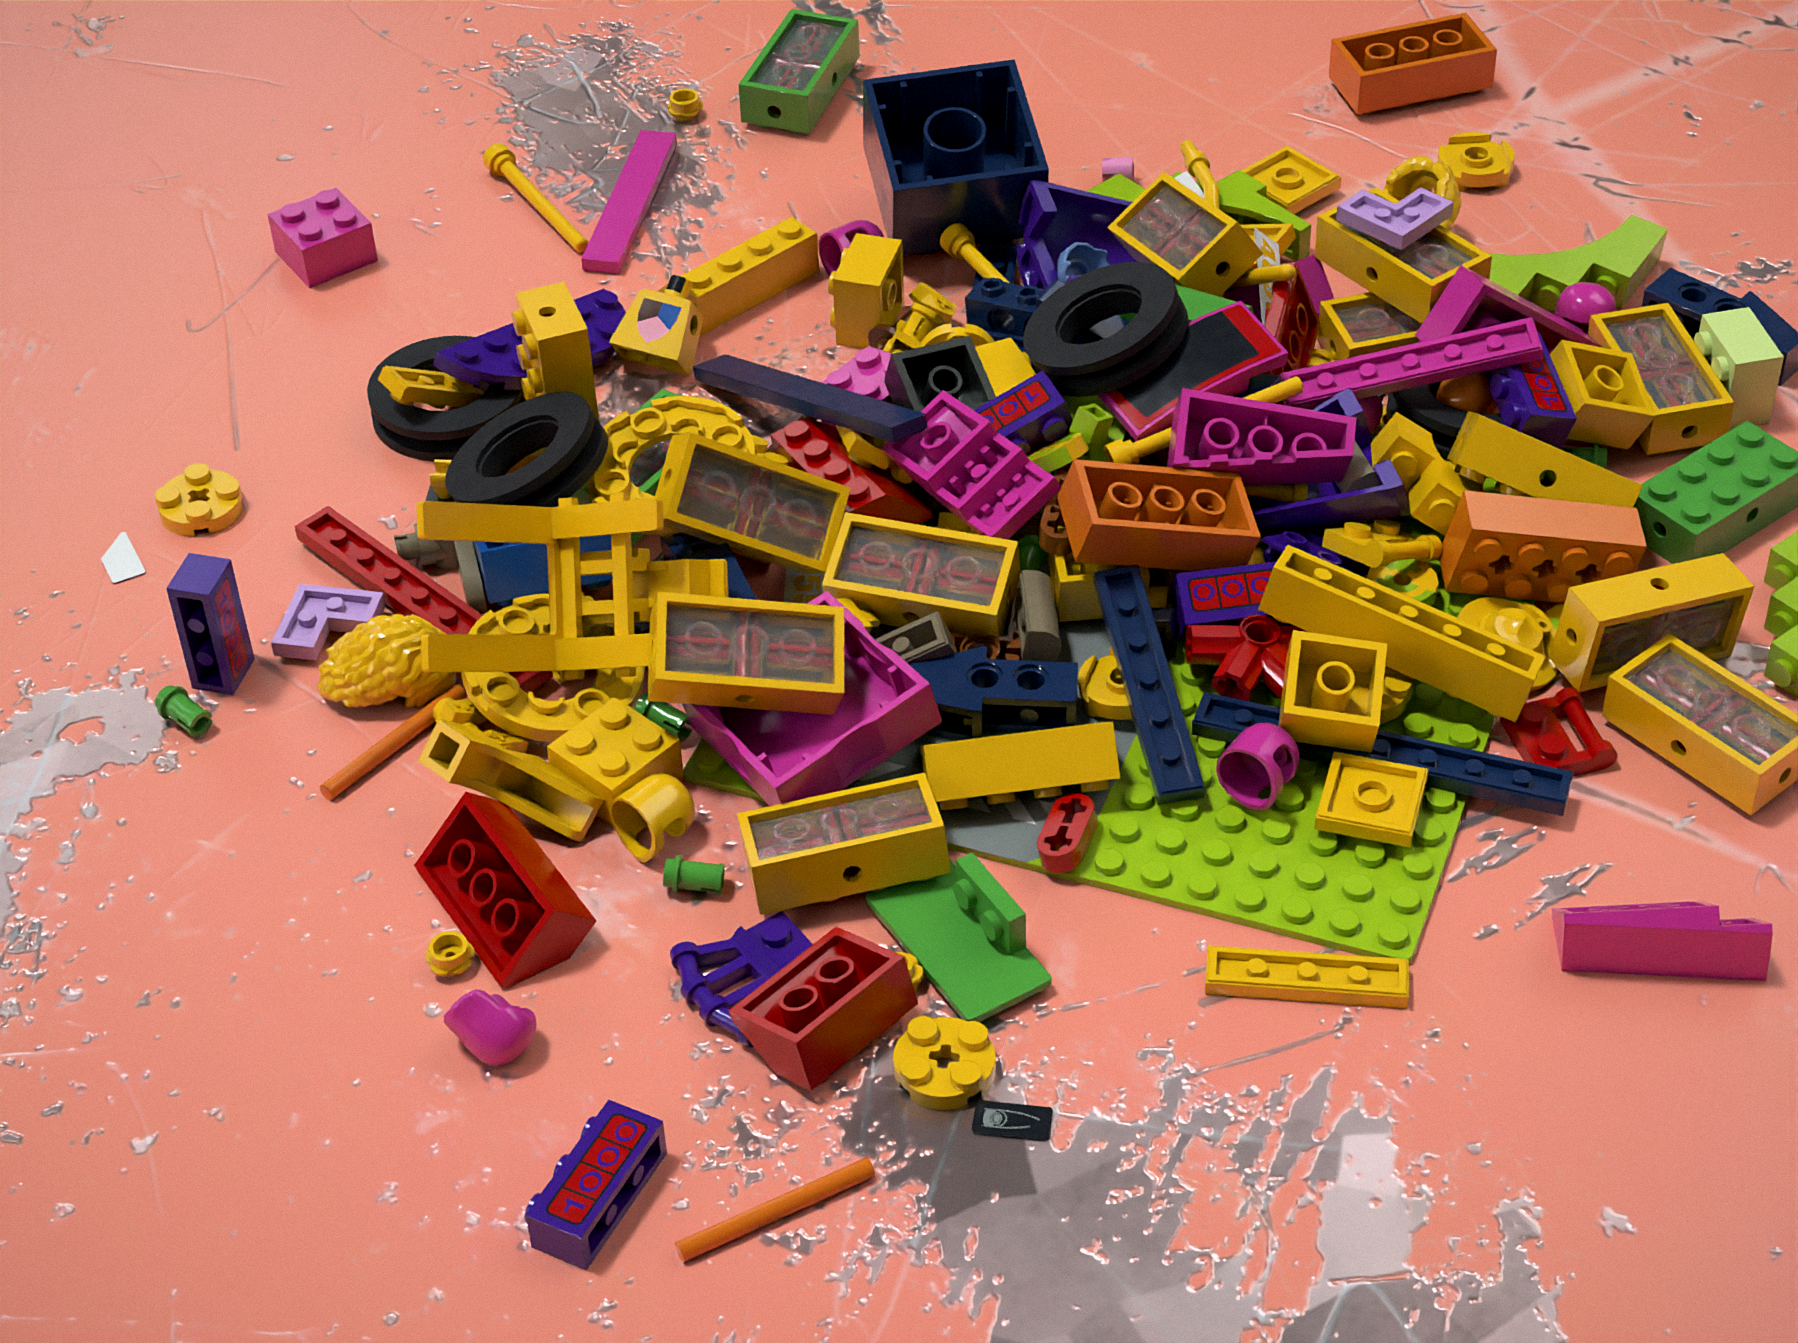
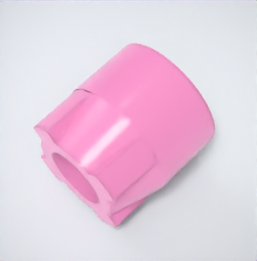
M1133 157L1103 158V182L1119 173L1134 182Z

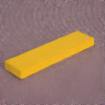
M1208 945L1205 994L1407 1009L1409 1000V959Z

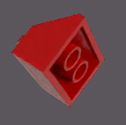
M835 927L728 1012L732 1021L778 1075L812 1091L914 1008L918 1001L905 956L839 927Z

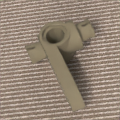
M417 523L414 524V533L394 535L397 554L404 560L420 558L422 566L432 564L444 570L458 568L466 603L479 613L487 612L473 541L420 540L417 536Z

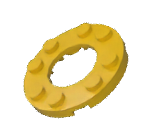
M695 396L658 398L651 400L652 407L641 409L631 415L626 410L603 427L608 436L607 452L601 465L585 485L592 503L610 502V493L621 492L630 493V500L654 498L655 496L640 491V487H636L631 482L629 476L632 464L636 458L654 444L671 440L673 435L692 432L757 455L753 435L744 425L743 418L722 403ZM663 526L661 531L638 533L669 537L682 532Z
M533 594L513 599V605L495 613L489 610L474 624L469 634H549V594ZM614 624L583 626V637L615 635ZM645 666L636 667V676L616 677V668L597 669V678L591 688L579 691L572 699L565 700L564 697H560L558 701H547L534 697L533 692L529 691L527 694L520 688L518 681L509 672H462V680L471 702L492 723L514 736L553 742L614 697L634 708L641 695Z

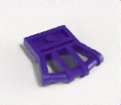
M781 911L747 930L742 926L739 927L728 940L698 946L689 941L678 943L672 947L669 955L673 967L679 970L682 982L681 995L689 1004L697 1005L700 1008L699 1015L708 1026H719L737 1035L738 1042L752 1048L754 1046L732 1021L728 1011L813 944L787 915ZM727 963L705 976L699 972V968ZM749 976H752L754 981L724 997L716 995Z

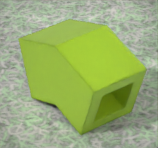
M1095 403L1078 407L1069 429L1070 435L1082 433L1089 447L1088 451L1083 455L1090 460L1103 449L1104 445L1109 443L1108 431L1114 419V416Z

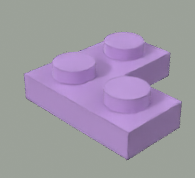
M1421 187L1396 204L1368 191L1361 190L1337 206L1336 220L1354 228L1358 232L1381 240L1391 247L1403 250L1449 219L1453 214L1454 202Z
M299 584L271 641L274 656L317 660L330 630L352 632L358 624L366 623L370 618L382 615L386 606L384 593Z

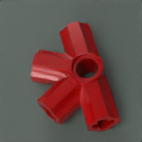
M1250 615L1243 619L1240 626L1188 625L1185 650L1187 664H1221L1213 676L1211 686L1221 696L1248 701L1259 681L1262 680L1282 699L1286 657L1293 630L1307 631L1296 626H1279L1272 618L1264 615Z

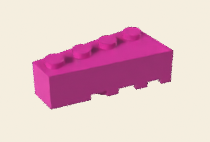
M1460 265L1415 334L1422 342L1533 317L1537 332L1541 334L1549 355L1561 340L1602 347L1579 327Z
M1182 388L1173 413L1167 467L1240 473L1244 486L1341 482L1353 457L1357 418Z

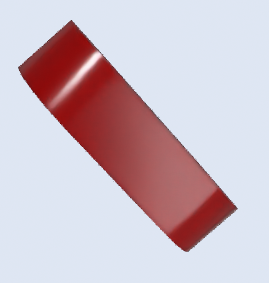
M1071 793L1062 796L1052 805L1037 839L1040 862L1042 867L1048 872L1066 873L1078 867L1082 862L1097 828L1094 803L1087 795Z

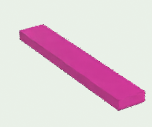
M640 130L581 258L582 270L616 274L621 272L677 146L676 133Z
M1533 317L1288 371L1280 373L1282 382L1297 376L1301 379L1304 387L1302 393L1285 399L1287 406L1312 410L1348 388L1352 389L1356 399L1359 400L1543 359V348Z

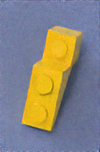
M1396 412L1370 443L1372 468L1374 469V465L1390 459L1404 484V488L1408 490L1411 516L1445 536L1464 490H1476L1443 460L1433 443L1432 433Z
M442 719L438 720L418 759V762L447 782L486 794L576 841H583L604 801L541 757L505 749L474 727Z

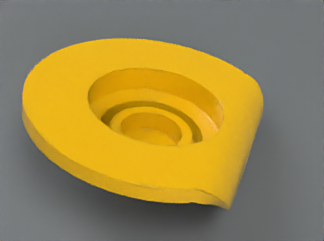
M1485 597L1469 602L1458 614L1457 618L1546 656L1531 691L1545 687L1561 672L1549 658L1556 630L1549 618L1536 606L1502 598Z

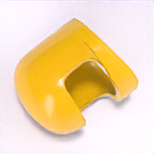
M658 773L644 778L610 802L609 812L614 828L625 848L638 862L646 863L663 851L665 844L664 831L671 836L680 837L690 829L695 817V805L690 792L677 778L668 774ZM646 826L649 827L652 835L650 849L639 844L636 839L637 833Z

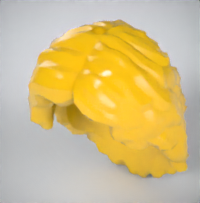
M1425 156L1411 157L1392 169L1390 175L1386 177L1383 191L1397 200L1401 201L1421 187L1430 192L1433 189L1435 194L1454 202L1452 216L1440 224L1450 231L1462 205L1461 192L1453 171L1441 161L1434 163Z
M402 614L392 616L380 615L370 618L368 622L358 624L352 632H346L332 647L325 650L329 656L328 660H325L318 668L321 673L320 681L317 684L318 691L322 697L334 702L341 700L345 706L350 708L352 706H377L387 701H392L398 696L406 697V707L412 708L417 706L421 708L428 700L444 693L457 681L456 672L424 673L422 671V635L446 633L425 619L413 614L410 616H403Z

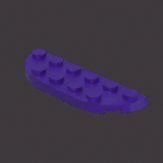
M601 289L574 299L588 328L592 366L611 359L617 352L609 342L626 314L625 309L618 301L617 295L606 289ZM513 323L437 351L433 364L434 367L442 372L474 385H479L480 380L489 384L504 383V390H523L521 379L527 377L526 369L522 370L516 349L517 345L523 344L522 336H517Z

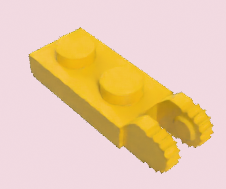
M385 366L378 377V381L391 392L390 396L392 399L409 406L416 402L425 403L438 409H443L445 406L461 408L476 401L484 394L483 391L474 389V384L459 380L444 372Z

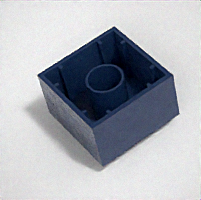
M1015 59L863 80V147L887 238L902 240L903 255L914 253L926 255L942 250L943 248L940 245L941 235L949 226L955 223H962L974 235L976 245L984 243L1004 244L1014 239L1024 238L1025 225H1019L1018 219L1025 192L1031 180L1048 182L1049 167Z

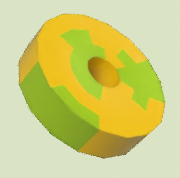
M1075 433L1054 441L1034 451L1027 457L1030 461L1050 473L1079 458L1088 451L1089 447L1082 433Z
M1417 559L1391 561L1384 567H1370L1367 574V579L1431 607L1437 598L1439 584L1437 573L1430 565Z

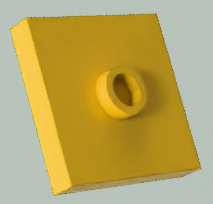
M1285 146L1241 170L1267 186V199L1293 214L1341 188V176L1289 146Z
M1334 751L1315 817L1314 829L1411 848L1427 783L1428 769Z

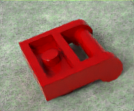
M1566 687L1557 692L1554 697L1526 702L1516 723L1500 717L1502 726L1523 761L1574 772L1573 776L1606 769L1613 765L1618 757L1610 741L1603 740L1583 708L1584 699L1574 687ZM1564 717L1569 719L1587 750L1577 752L1558 719Z

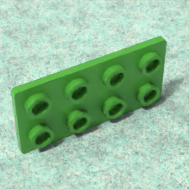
M972 852L955 860L956 866L949 859L951 873L935 876L926 881L916 880L867 893V905L905 951L917 958L918 965L922 966L924 974L963 1020L981 1022L1051 987V975L1026 948V913Z

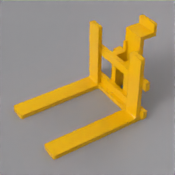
M621 492L610 493V502L578 505V498L576 497L559 498V507L438 501L417 502V536L420 540L545 544L548 556L550 613L549 634L422 635V671L424 673L564 671L565 680L584 679V670L616 668V677L636 676V667L649 666L650 634H635L634 622L650 621V613L657 592L729 597L727 561L725 559H682L650 562V548H632L631 533L661 531L663 529V501L661 498L630 500V493ZM611 535L612 550L580 553L579 538ZM613 575V600L582 602L581 576ZM614 624V636L583 637V626Z

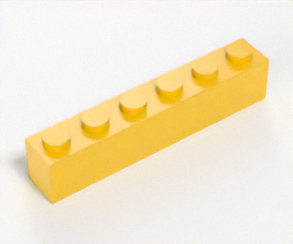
M1290 545L1286 546L1274 565L1258 610L1271 615L1279 622L1292 624L1307 632L1387 643L1385 666L1399 671L1406 677L1417 679L1440 689L1450 697L1463 699L1485 709L1494 716L1504 717L1515 723L1546 657Z

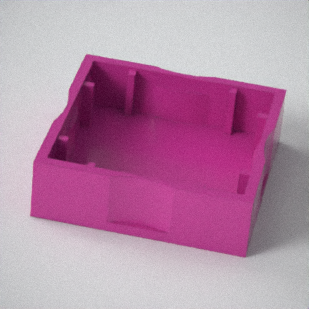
M828 591L807 603L844 607ZM844 607V695L834 715L682 704L691 727L770 806L841 791L942 722L930 683L896 652L877 642L867 632L863 623L846 607Z

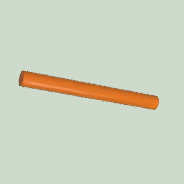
M459 684L453 685L321 784L319 788L323 796L328 800L334 799L435 722L432 716L435 705L446 697L454 700L466 699L467 694L464 688Z
M867 1157L683 1238L674 1243L677 1254L682 1262L688 1261L875 1177L873 1165Z

